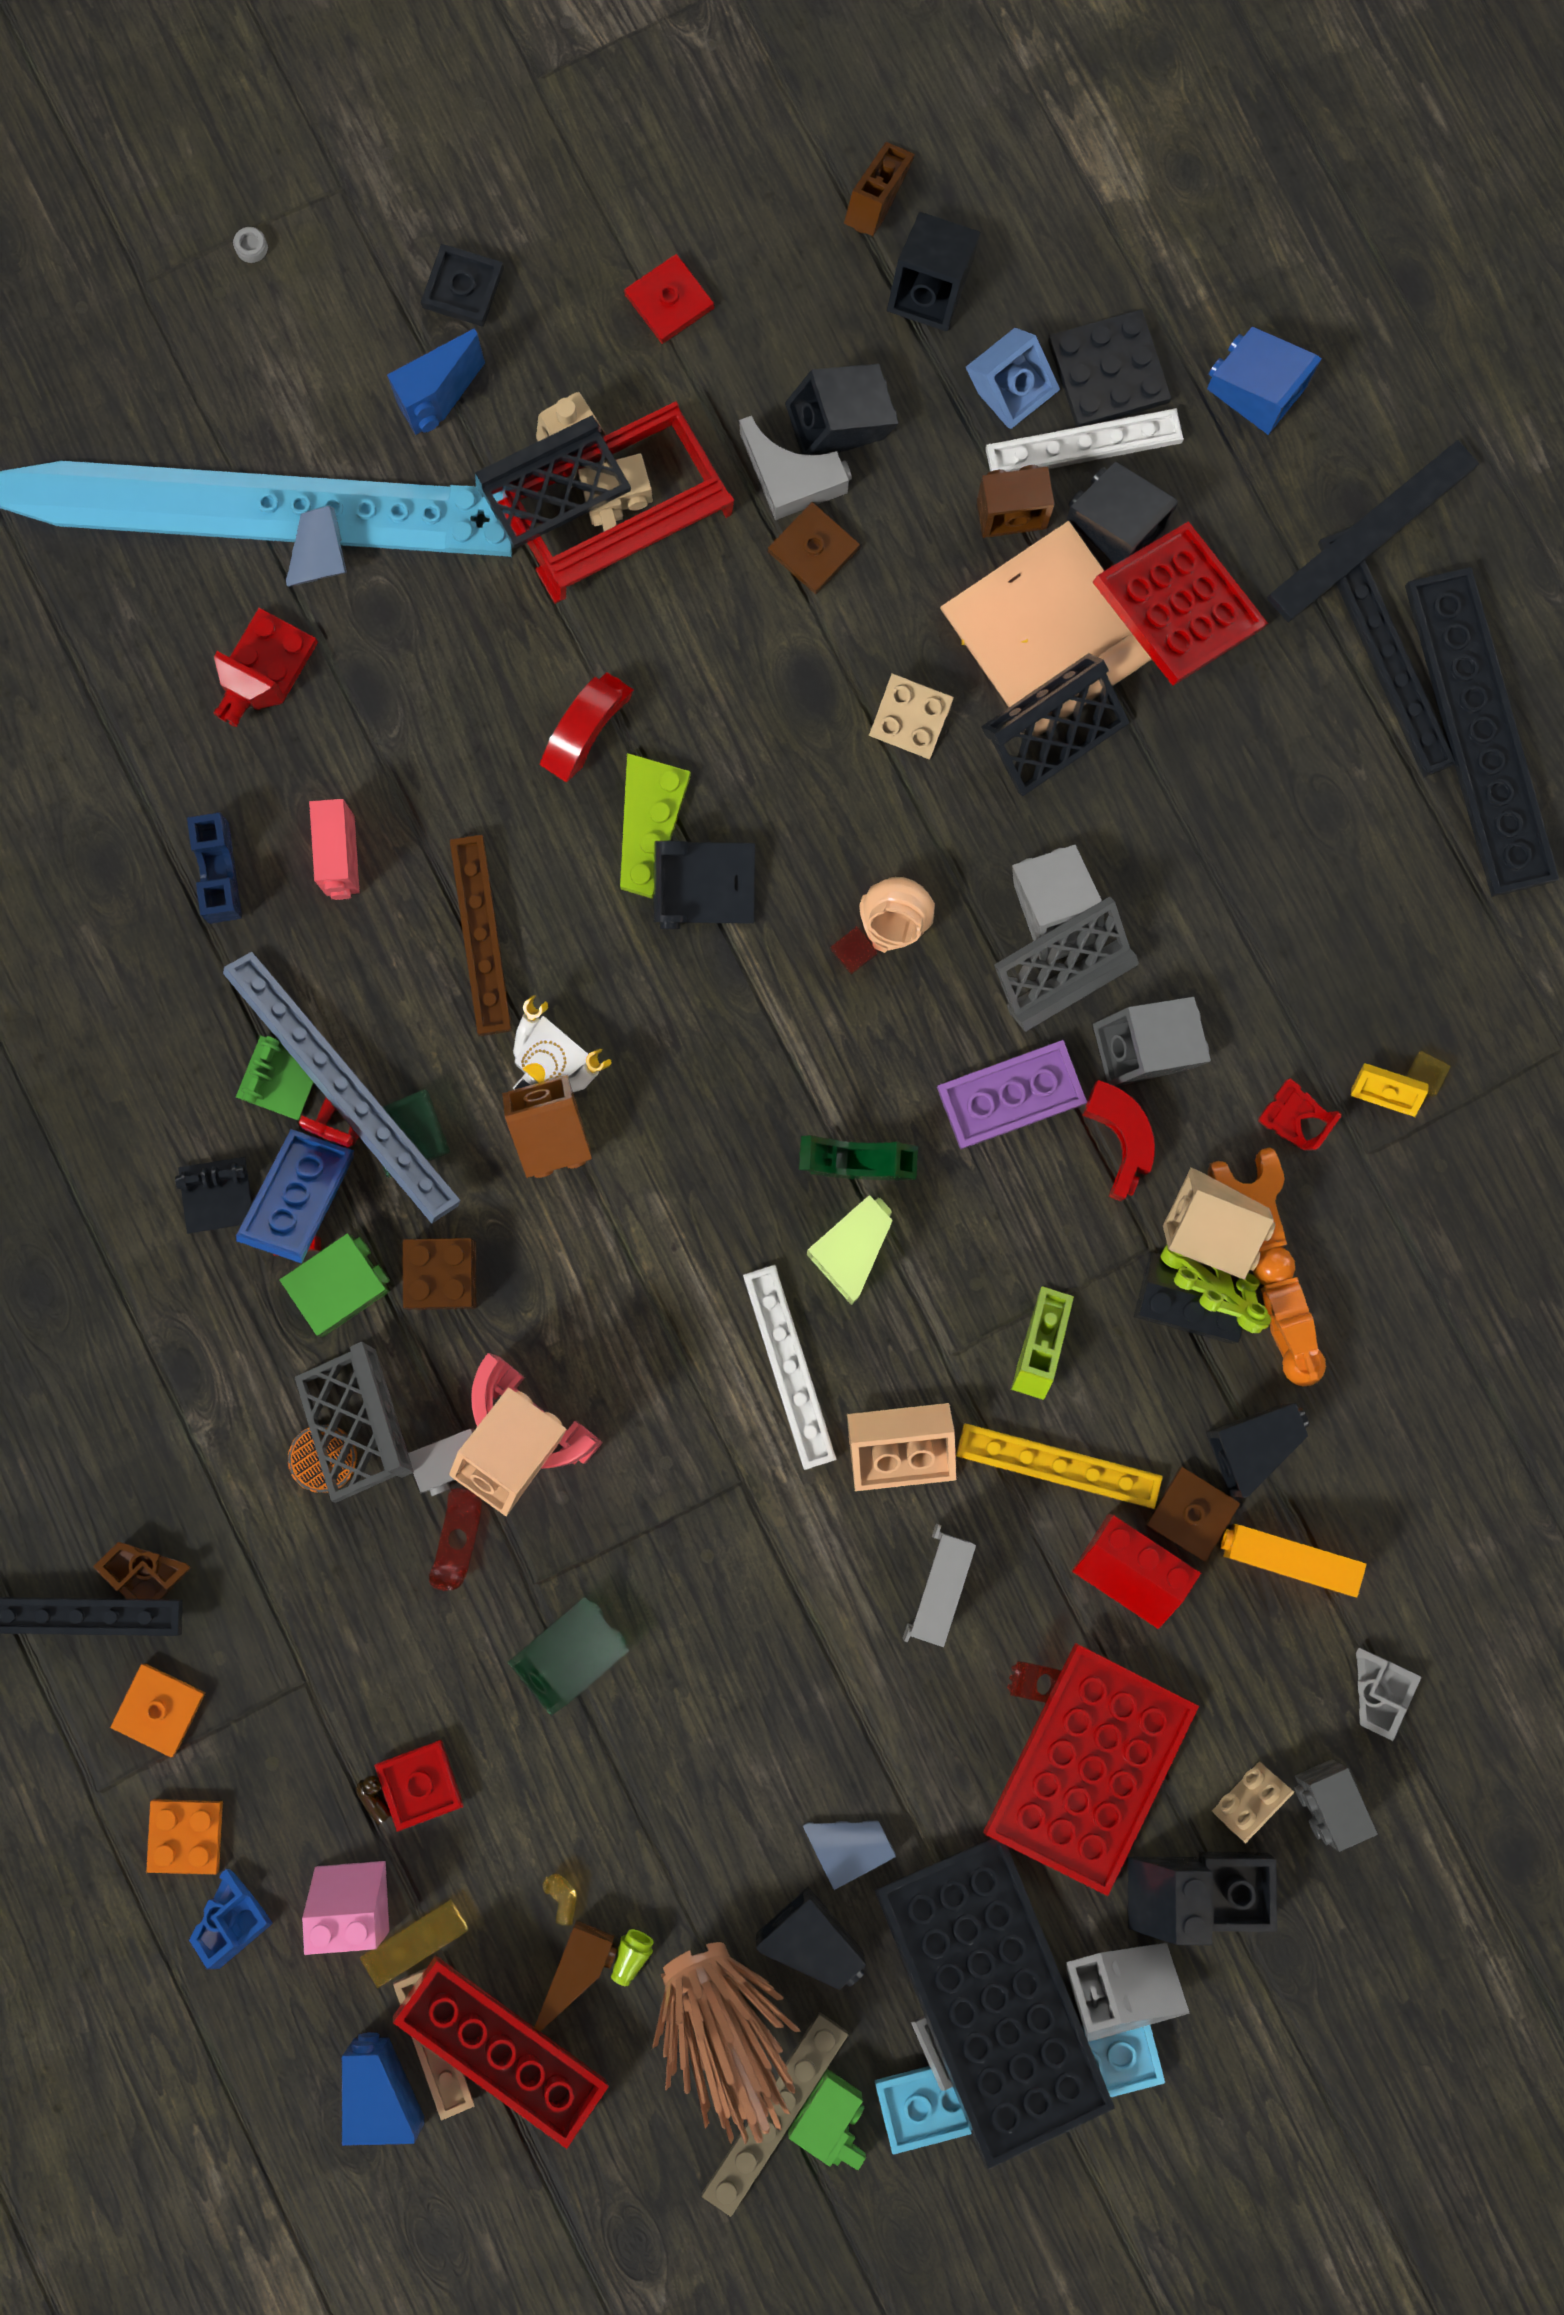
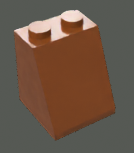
M568 1075L502 1093L505 1119L526 1178L532 1176L536 1178L546 1177L556 1169L563 1167L577 1168L592 1159L590 1146Z

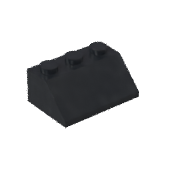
M1150 1252L1133 1317L1229 1344L1239 1343L1242 1327L1238 1324L1237 1317L1205 1309L1199 1302L1203 1293L1195 1290H1185L1177 1286L1174 1282V1277L1179 1269L1166 1265L1161 1259V1254ZM1205 1267L1213 1275L1216 1276V1272L1214 1269ZM1231 1275L1235 1293L1243 1299L1242 1292L1236 1286L1239 1277Z

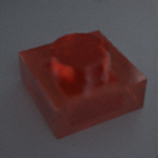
M857 926L830 948L851 975L878 953Z

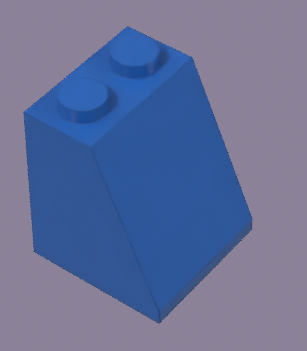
M1251 327L1245 336L1239 334L1234 339L1228 349L1231 353L1225 361L1219 358L1208 374L1212 378L1207 390L1269 435L1308 387L1322 358L1255 327Z
M379 2033L359 2034L358 2038L353 2039L342 2055V2146L414 2144L424 2125V2114L389 2038H379Z

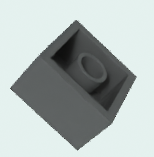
M1330 1759L1295 1775L1298 1786L1294 1787L1296 1795L1302 1806H1307L1313 1816L1309 1823L1318 1840L1322 1838L1325 1845L1329 1844L1340 1852L1378 1835L1347 1767Z

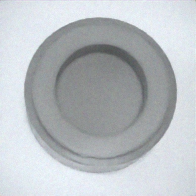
M245 227L239 230L234 237L233 245L241 260L255 263L265 257L268 245L263 233L259 229Z

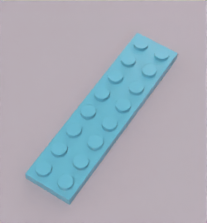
M1150 2025L1088 2042L1110 2097L1165 2083ZM930 2066L875 2080L893 2155L971 2134L954 2088L951 2087L945 2091L940 2090Z

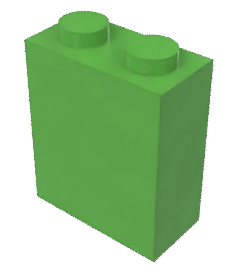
M347 1233L280 1279V1282L310 1327L319 1337H325L390 1292L386 1285L390 1281L389 1277L379 1264L374 1267L367 1256L371 1254V1251L360 1236L355 1239L354 1236Z

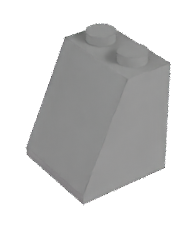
M1076 845L1058 848L1051 853L1033 859L1028 858L1012 865L1014 887L1033 941L1102 901ZM1104 914L1098 917L1095 926H1104ZM1075 930L1070 933L1066 943L1074 944L1081 930ZM1090 932L1084 946L1093 947L1099 934ZM1051 947L1040 951V960L1046 961L1052 949ZM1061 950L1057 959L1068 956L1070 951Z

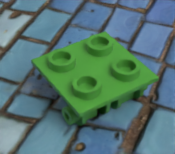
M260 1035L236 1098L299 1121L314 1082L279 1040Z

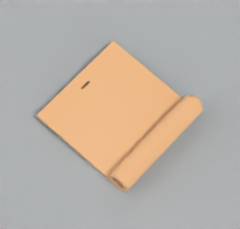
M1067 521L940 607L1008 707H1011L1088 653L1105 661L1109 670L1106 674L1112 686L1152 660L1092 583L1096 576L1104 570L1070 521ZM1028 639V643H1022V641ZM1099 680L1089 686L1087 699L1093 700L1100 695L1102 686ZM1066 701L1062 705L1059 717L1066 718L1074 712L1077 701ZM1042 718L1037 721L1032 735L1040 736L1046 732L1050 720Z

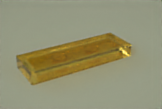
M450 1899L382 1942L377 1949L369 1950L361 1955L360 1960L378 1989L466 1933L469 1928Z

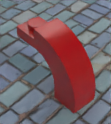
M608 672L600 679L594 677L583 688L562 717L544 751L539 765L567 783L583 768L598 734L608 720L630 700L634 689Z
M1098 1080L1093 1085L1082 1116L1108 1126L1117 1135L1121 1143L1122 1161L1108 1197L1122 1201L1127 1195L1133 1196L1139 1177L1134 1176L1135 1173L1147 1175L1151 1171L1155 1151L1154 1136L1149 1120L1139 1104L1121 1089Z

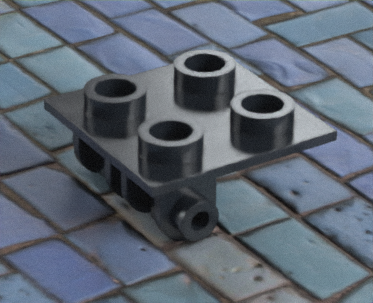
M246 1157L178 1167L179 1175L175 1176V1183L177 1189H181L187 1234L242 1225L252 1205Z

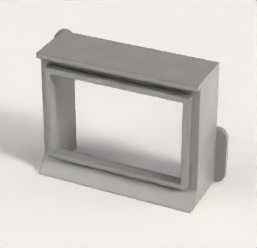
M939 1524L935 1525L932 1534L933 1538L940 1540L914 1624L907 1623L903 1640L908 1642L911 1636L944 1647L976 1545L941 1533V1525Z

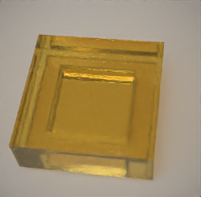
M1420 1051L1406 1077L1427 1083V1094L1434 1097L1437 1095L1451 1066Z

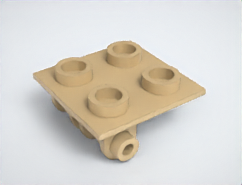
M892 673L869 736L930 759L954 697Z
M1258 1762L1252 1769L1246 1772L1243 1779L1228 1794L1222 1797L1212 1812L1246 1843L1293 1795L1294 1791L1261 1762Z

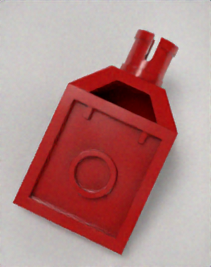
M258 608L231 656L228 657L219 651L214 655L220 684L226 691L218 708L215 709L214 715L224 722L230 721V725L237 727L242 715L249 706L258 710L283 704L317 646V639Z

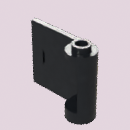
M654 841V922H660V929H680V923L754 924L755 843Z

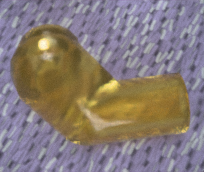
M552 1874L544 1880L543 1890L546 1894L550 1893L559 1903L556 1923L573 1925L577 1892L564 1876Z

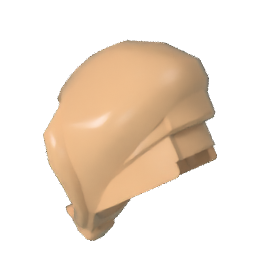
M892 877L871 886L868 893L862 896L859 904L860 915L867 936L873 943L872 947L884 953L887 950L905 947L916 942L933 924L935 903L923 886L904 877Z

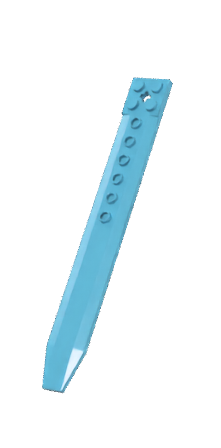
M57 461L0 471L1 509L60 527L295 542L301 514L331 506L335 509L342 539L340 544L344 546L512 557V544L485 497L482 498L474 486L450 485V487L73 461ZM503 490L493 495L496 501L503 499ZM478 514H485L486 518H490L489 522H484L482 528H478L476 522L473 521V518L477 517Z

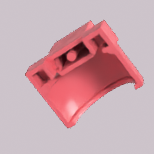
M487 1353L482 1360L472 1386V1411L477 1427L493 1408V1398L497 1399L500 1395L502 1396L508 1387L515 1392L519 1391L517 1387L525 1378L501 1357ZM533 1403V1405H534L535 1407H537V1408L540 1409L542 1412H544L540 1407H538L535 1403ZM574 1421L569 1429L565 1431L559 1442L563 1446L559 1452L552 1453L541 1469L561 1467L572 1463L575 1465L578 1460L586 1464L603 1442L578 1421Z

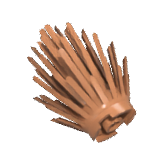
M724 1943L706 1944L707 1952L692 1956L689 1950L663 1967L665 1973H662L661 1977L665 1984V1990L652 2049L658 2046L666 2021L663 2057H667L665 2091L671 2086V2076H674L677 2072L679 2033L680 2069L683 2070L684 2091L686 2094H689L691 2090L689 2048L705 2129L709 2124L707 2113L711 2106L703 2070L706 2073L715 2110L719 2115L722 2128L726 2129L730 2144L734 2139L729 2122L730 2116H732L733 2122L738 2125L745 2144L749 2139L743 2124L745 2119H747L755 2141L761 2143L763 2141L762 2133L768 2134L770 2131V2125L767 2120L769 2113L775 2127L782 2130L772 2102L775 2105L780 2103L784 2113L791 2114L776 2085V2080L770 2070L772 2065L765 2052L787 2089L792 2093H796V2090L793 2086L794 2082L787 2071L788 2068L779 2053L783 2052L782 2047L746 2002L739 1989L775 2028L784 2027L777 2018L779 2017L794 2032L801 2031L746 1979L776 2000L784 1999L782 1995L773 1990L774 1987L769 1985L767 1980L731 1958Z

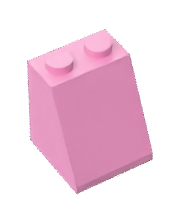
M385 1861L315 1867L302 1917L304 1955L377 1949L389 1933Z

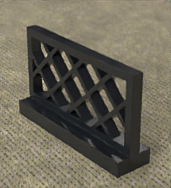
M593 415L475 472L477 490L482 498L485 497L514 549L631 491L630 484L599 433V425ZM595 444L602 454L599 464L581 459L583 450ZM605 460H606V462H607V464H608L609 467L604 466ZM560 461L574 464L571 477L567 478L553 474L554 465ZM579 466L597 471L593 485L575 480ZM601 473L615 476L619 486L611 490L597 487ZM532 475L544 478L545 481L541 493L523 488L525 479ZM550 480L568 485L564 500L546 495ZM572 487L590 492L588 501L581 505L569 502ZM502 490L516 493L512 507L498 504L493 495ZM520 495L538 500L534 514L516 509ZM543 501L560 506L559 516L553 519L539 516ZM503 513L509 514L508 520ZM516 516L532 521L530 530L516 536L511 527L513 517Z
M1088 653L981 726L985 736L995 746L1015 788L1021 796L1032 791L1130 723L1106 674L1109 670L1103 659ZM1099 680L1102 689L1098 701L1087 699L1089 686ZM1068 700L1077 701L1071 719L1059 717L1062 705ZM1084 703L1097 705L1092 723L1079 721ZM1104 707L1113 709L1117 720L1106 727L1099 725ZM1042 718L1050 720L1045 737L1032 735L1037 721ZM1057 721L1070 724L1065 742L1052 739ZM1077 726L1090 728L1085 742L1080 745L1072 744ZM1014 737L1023 738L1018 756L1008 754L1004 746L1005 743ZM1030 740L1043 742L1038 760L1025 758ZM1051 744L1063 747L1060 759L1054 763L1046 762ZM1023 764L1036 765L1033 777L1023 783L1020 777Z

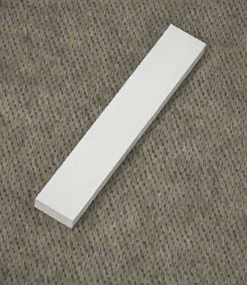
M1177 408L988 444L986 445V454L990 471L1003 469L1006 472L1019 471L1020 468L1027 465H1037L1039 468L1048 467V469L1181 444L1184 438Z
M773 1265L744 1274L746 1287L803 1468L806 1470L837 1460L776 1266Z

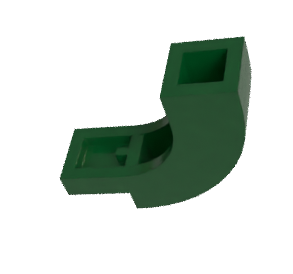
M813 1135L801 1136L799 1170L811 1172L812 1175L846 1179L916 1180L918 1146L899 1142L857 1143L832 1140Z

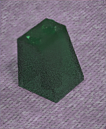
M586 1597L508 1661V1664L551 1716L569 1704L629 1651L625 1646L626 1641L617 1629L610 1628L603 1619L604 1614L600 1607L593 1601L589 1602Z

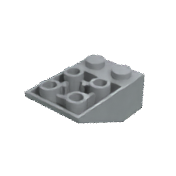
M1167 1943L1102 1952L1066 1962L1067 1976L1088 2042L1189 2014Z

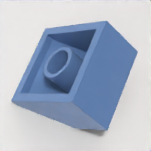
M1018 328L1011 330L966 366L978 394L1010 429L1060 390L1036 335Z

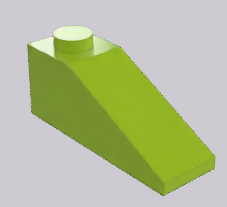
M1041 1287L1011 1390L1039 1399H1045L1054 1381L1074 1296Z

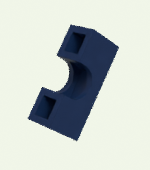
M220 812L188 817L187 823L191 850L197 858L200 871V882L196 883L200 916L209 924L242 919L229 822Z

